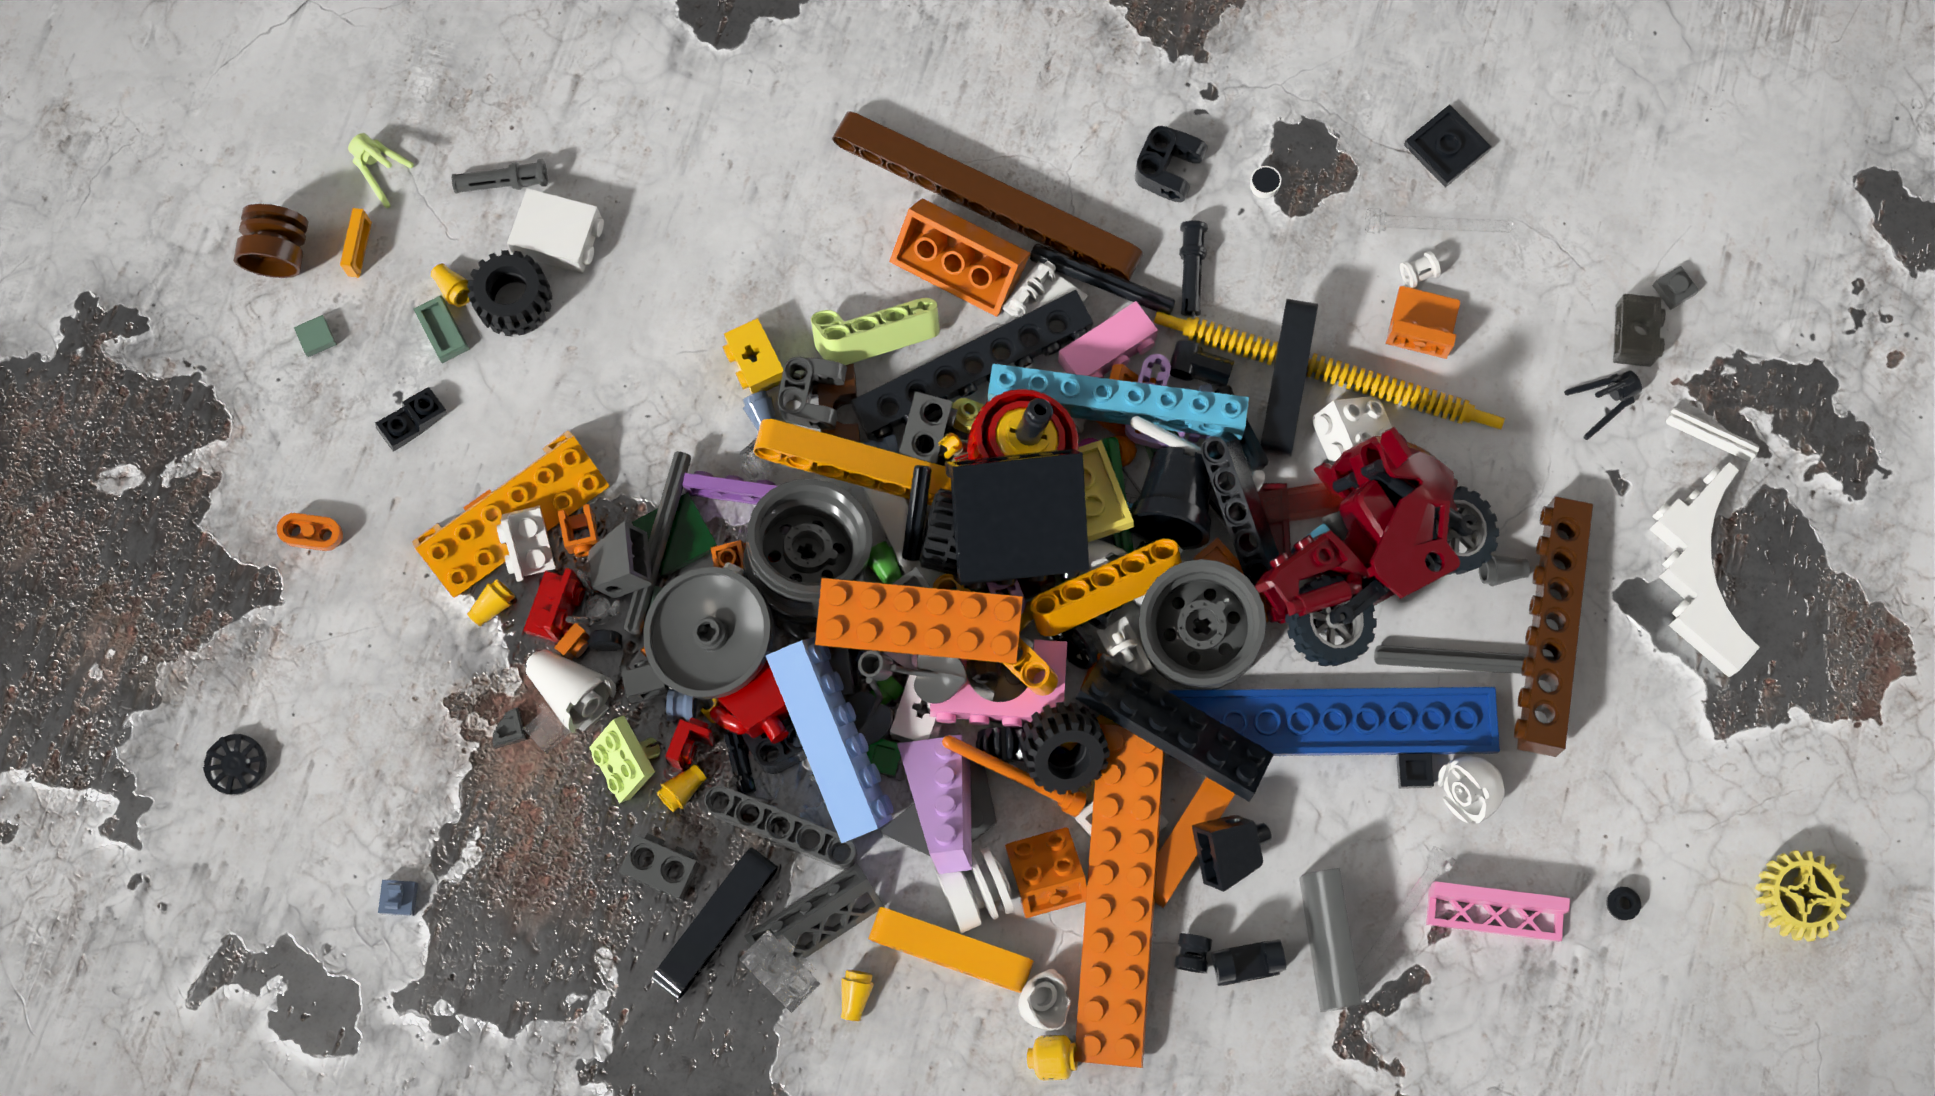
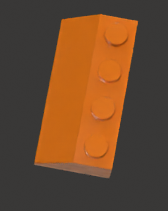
M922 198L908 209L889 262L998 317L1002 311V306L1009 299L1021 278L1030 252Z

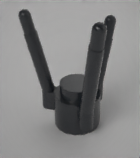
M1629 370L1621 375L1616 373L1608 378L1564 391V394L1569 396L1608 385L1606 388L1596 392L1595 397L1600 398L1610 394L1615 401H1621L1584 435L1585 440L1590 439L1625 407L1635 403L1633 396L1641 393L1642 384L1639 377L1633 371Z

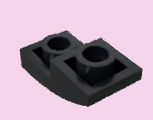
M427 387L402 401V408L375 422V426L394 452L426 431L447 412L430 387Z

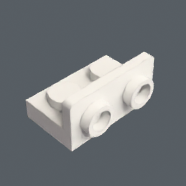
M540 506L502 514L501 524L497 525V532L500 543H507L509 555L505 556L508 573H515L516 581L519 582L524 580V576L556 569Z

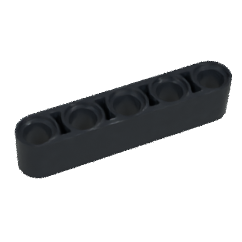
M1286 299L1261 439V446L1265 453L1288 457L1292 455L1318 310L1317 303Z
M1223 432L1205 439L1201 447V453L1243 574L1255 587L1263 576L1260 572V564L1264 565L1267 571L1273 567L1269 562L1279 556V552L1240 441L1233 433ZM1218 441L1224 446V455L1220 454L1217 449ZM1229 472L1235 477V486L1230 484L1228 480ZM1239 503L1245 506L1246 516L1240 513ZM1250 533L1257 539L1256 547L1249 540Z
M753 847L749 848L658 966L652 976V980L679 1000L688 991L760 896L779 867Z

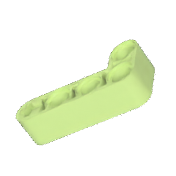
M930 298L916 299L845 322L838 313L832 310H822L816 312L811 317L814 344L823 359L839 362L844 365L932 339L940 333L937 302Z

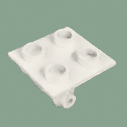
M1038 261L1005 302L1002 309L1017 319L1074 290H1077L1083 303L1088 298V295L1054 272L1056 267L1053 263L1046 261L1043 264ZM1053 320L1049 323V327L1054 332H1061L1065 327L1064 323L1060 320Z

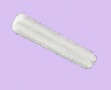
M1677 407L1673 408L1668 414L1666 420L1668 425L1748 462L1754 460L1759 451L1757 444Z

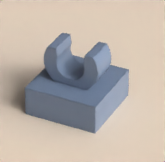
M382 880L378 913L414 916L418 883L413 881Z

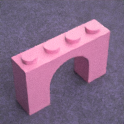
M1035 639L1033 642L1032 650L1057 674L1058 685L1051 694L1040 696L1027 687L1020 696L1013 700L993 702L978 695L971 687L967 678L966 683L952 698L939 704L930 703V717H936V721L940 723H955L956 719H969V724L982 726L989 725V721H1000L1004 727H1022V723H1026V721L1032 722L1031 715L1036 711L1040 714L1044 711L1043 707L1050 705V708L1056 707L1057 702H1064L1067 642ZM960 659L966 669L967 659ZM1045 671L1035 675L1034 684L1043 681L1046 674Z

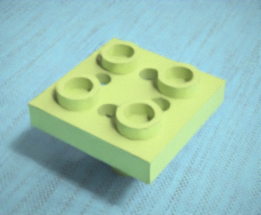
M624 715L613 719L589 747L594 762L600 766L607 779L609 790L615 794L619 803L630 800L655 773L649 759L660 755L659 744L650 747V745L657 742L656 739L650 737L639 742Z

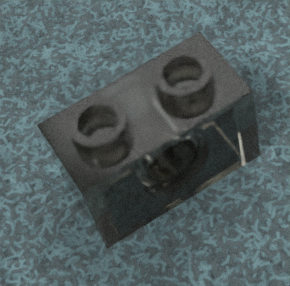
M1623 294L1615 305L1613 363L1651 367L1658 357L1663 355L1665 341L1664 338H1660V327L1662 328L1664 325L1666 312L1665 309H1661L1662 297ZM1634 326L1643 328L1646 335L1639 334Z

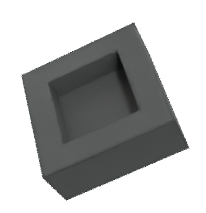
M1682 266L1656 280L1652 285L1670 310L1695 296L1699 291Z

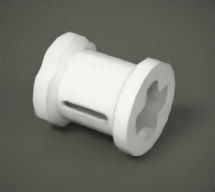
M1431 251L1424 253L1422 258L1410 263L1404 261L1400 264L1402 278L1409 288H1415L1418 282L1430 277H1440L1441 269L1439 262Z

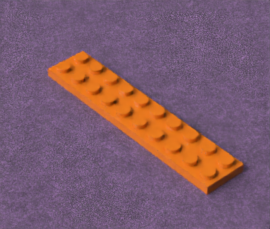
M1099 724L1108 743L1110 757L1106 758L1108 762L1107 768L1100 770L1102 776L1095 780L1075 1040L1077 1051L1074 1053V1061L1143 1068L1165 752L1120 725Z

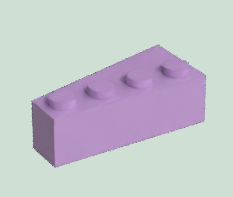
M962 735L953 736L964 742ZM944 737L897 743L929 854L938 873L944 874L972 870L970 759L945 748L942 744Z

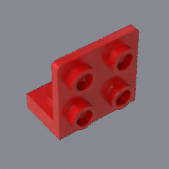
M565 568L563 576L548 571L544 572L523 629L525 633L558 643L573 626L574 618L571 617L575 606L579 607L585 594V588H582V582L573 569Z

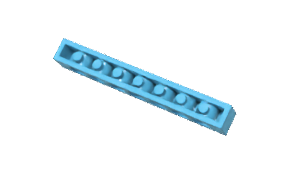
M992 364L988 389V402L994 396L1005 391L1017 389L1034 390L1058 401L1068 411L1071 418L1131 425V419L1139 416L1165 430L1208 436L1230 432L1237 436L1239 440H1242L1245 430L1249 397L1000 364Z

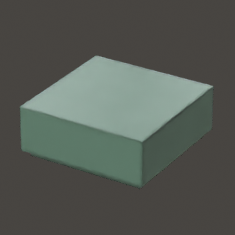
M323 315L294 327L307 357L337 345Z

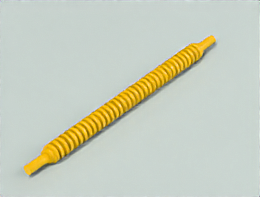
M1158 311L1156 313L1155 324L1183 332L1182 335L1189 337V341H1193L1194 336H1197L1196 343L1200 344L1202 338H1204V345L1208 346L1209 342L1213 341L1212 348L1216 349L1217 344L1220 343L1219 350L1224 351L1227 345L1229 346L1228 353H1232L1233 348L1237 349L1235 355L1240 356L1241 350L1245 351L1243 355L1245 358H1248L1249 353H1253L1251 360L1255 361L1257 355H1259V362L1263 363L1266 357L1268 358L1267 365H1271L1272 361L1276 359L1277 341H1274L1273 345L1269 346L1271 339L1266 338L1265 343L1262 344L1263 337L1258 336L1256 342L1253 341L1255 335L1251 333L1249 339H1246L1247 332L1242 331L1241 337L1237 336L1238 329H1234L1233 334H1230L1231 327L1228 326L1225 332H1223L1222 324H1219L1218 328L1214 329L1215 322L1211 321L1210 326L1207 327L1208 320L1203 319L1202 324H1198L1200 318L1196 316L1195 319L1187 318V320ZM1313 353L1312 358H1309L1306 377H1311L1312 372H1315L1314 379L1319 380L1321 374L1323 375V382H1327L1328 377H1331L1330 384L1332 385L1335 384L1336 379L1339 380V387H1343L1344 382H1347L1346 389L1349 390L1352 384H1354L1353 391L1358 392L1360 387H1363L1362 394L1366 395L1368 389H1370L1369 396L1374 397L1376 392H1379L1377 398L1382 400L1384 394H1386L1385 401L1388 402L1391 401L1393 396L1394 404L1398 405L1400 399H1402L1401 406L1406 407L1409 401L1410 409H1414L1416 404H1418L1417 411L1422 412L1425 406V413L1430 414L1432 409H1434L1433 416L1438 417L1441 411V418L1446 419L1448 414H1450L1449 421L1453 422L1456 416H1458L1457 423L1459 424L1474 421L1500 430L1503 427L1504 417L1475 409V405L1469 404V400L1465 399L1461 405L1462 398L1456 397L1455 401L1452 402L1453 395L1449 394L1445 400L1446 393L1440 392L1439 396L1436 397L1437 390L1434 389L1429 395L1430 388L1424 387L1423 392H1420L1421 385H1416L1415 390H1412L1414 383L1409 382L1407 387H1404L1405 381L1400 380L1399 385H1396L1398 378L1395 377L1392 378L1390 383L1388 382L1390 376L1385 375L1383 380H1380L1381 373L1378 372L1375 378H1373L1374 371L1369 370L1367 375H1364L1365 368L1361 367L1359 373H1357L1358 366L1353 365L1350 371L1348 370L1350 364L1346 362L1344 367L1341 368L1342 361L1337 360L1334 366L1332 365L1333 358H1329L1328 363H1324L1326 356L1321 355L1318 361V354Z

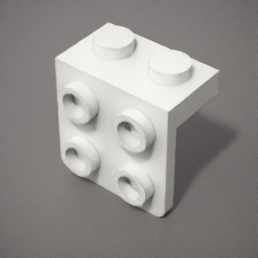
M1376 396L1333 400L1310 418L1331 465L1337 461L1344 451L1373 436H1381L1383 432L1392 428L1384 406Z

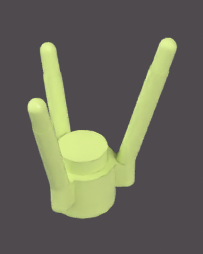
M360 133L351 140L348 147L349 152L355 156L353 163L361 170L385 208H390L389 201L366 167V163L372 165L379 161L387 168H391L392 163L381 155L382 152L409 168H413L414 164L385 147L378 140L373 141L367 134Z

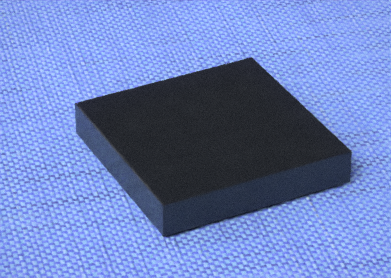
M1450 104L1405 140L1404 146L1445 188L1486 155L1492 147Z

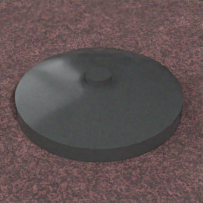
M720 567L693 569L671 580L653 600L644 624V648L653 671L670 688L686 696L698 699L725 697L748 685L767 661L766 655L770 654L774 637V622L771 609L762 592L742 575Z

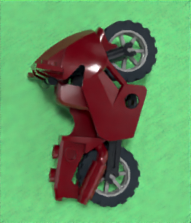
M1394 426L1383 432L1381 436H1373L1344 451L1334 464L1331 465L1324 462L1313 469L1330 495L1339 494L1344 499L1340 504L1339 511L1348 530L1346 538L1341 540L1331 530L1314 538L1311 535L1304 537L1293 545L1297 551L1291 555L1284 552L1269 562L1273 568L1263 574L1255 587L1259 593H1264L1273 607L1267 611L1268 620L1271 623L1289 624L1290 630L1287 633L1289 639L1294 640V648L1298 653L1302 652L1306 655L1304 657L1310 662L1316 661L1319 666H1338L1359 658V655L1364 654L1369 649L1367 645L1373 642L1375 638L1373 629L1377 627V618H1373L1374 606L1393 595H1397L1400 599L1445 575L1454 573L1460 575L1480 568L1482 564L1488 562L1492 558L1491 553L1496 551L1498 546L1496 538L1499 537L1500 532L1495 524L1498 520L1496 514H1492L1489 509L1491 505L1487 500L1483 501L1480 498L1481 495L1474 490L1470 492L1467 487H1457L1458 480L1454 478V473L1451 469L1425 449L1407 442ZM1459 541L1467 548L1465 553H1459ZM1313 576L1318 578L1304 584L1303 587L1299 588L1300 580H1304ZM1349 623V631L1347 632L1342 626ZM1335 631L1344 639L1341 644L1335 645ZM1327 632V641L1319 633Z

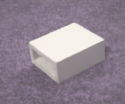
M527 188L507 244L512 254L514 251H520L524 257L529 255L534 261L583 274L586 264L589 265L592 262L594 256L593 244L596 236L600 237L603 231L604 220L597 206Z

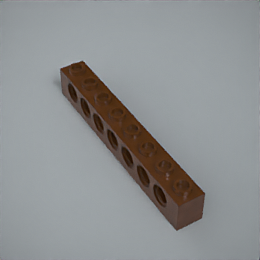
M1555 496L1548 506L1542 508L1540 514V525H1544L1543 536L1540 535L1536 546V554L1540 555L1539 565L1534 569L1532 583L1537 585L1536 595L1532 596L1529 604V614L1533 615L1532 626L1528 627L1525 636V644L1529 645V653L1524 658L1521 669L1522 676H1526L1525 686L1520 689L1518 696V706L1522 707L1521 719H1517L1514 728V738H1518V750L1557 757L1566 749L1593 504ZM1557 530L1564 531L1569 539L1560 537ZM1553 559L1560 560L1564 564L1565 569L1558 568ZM1550 589L1557 590L1562 599L1553 597ZM1546 619L1553 620L1557 624L1558 630L1550 628ZM1543 649L1552 652L1555 661L1548 660L1543 654ZM1539 680L1546 681L1551 687V692L1543 690L1540 687ZM1535 711L1544 713L1547 717V723L1540 722L1535 715Z

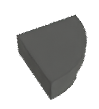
M518 707L505 713L498 723L496 730H494L493 747L495 749L527 740L521 712Z

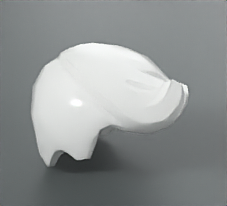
M1049 969L1034 976L1026 983L1020 994L1018 1004L1020 1015L1026 1022L1037 1028L1049 1031L1058 1030L1065 1026L1071 1005V999L1066 994L1067 983L1065 978L1058 974L1055 969Z

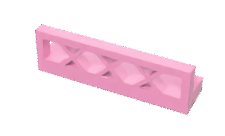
M1435 881L1429 885L1426 925L1560 942L1562 941L1563 915L1569 912L1570 898ZM1436 900L1449 901L1458 913L1449 920L1435 918ZM1457 902L1469 904L1462 909ZM1474 904L1482 905L1491 917L1483 924L1474 923L1465 911ZM1491 906L1501 907V909L1495 912ZM1508 908L1515 909L1525 920L1516 928L1507 927L1499 917ZM1525 911H1533L1534 913L1529 917ZM1540 913L1554 914L1553 933L1542 932L1532 920ZM1459 916H1462V918H1463L1466 922L1454 921V920H1456ZM1495 920L1499 926L1488 924ZM1528 924L1532 930H1526L1522 928Z

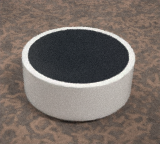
M1261 166L1253 171L1250 179V189L1257 197L1271 198L1278 193L1281 185V176L1275 168Z

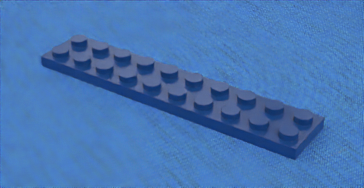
M1495 687L1168 690V692L1176 695L1198 710L1205 712L1215 720L1234 729L1237 733L1261 745L1273 753V756L1398 755L1420 753L1497 754L1500 752Z

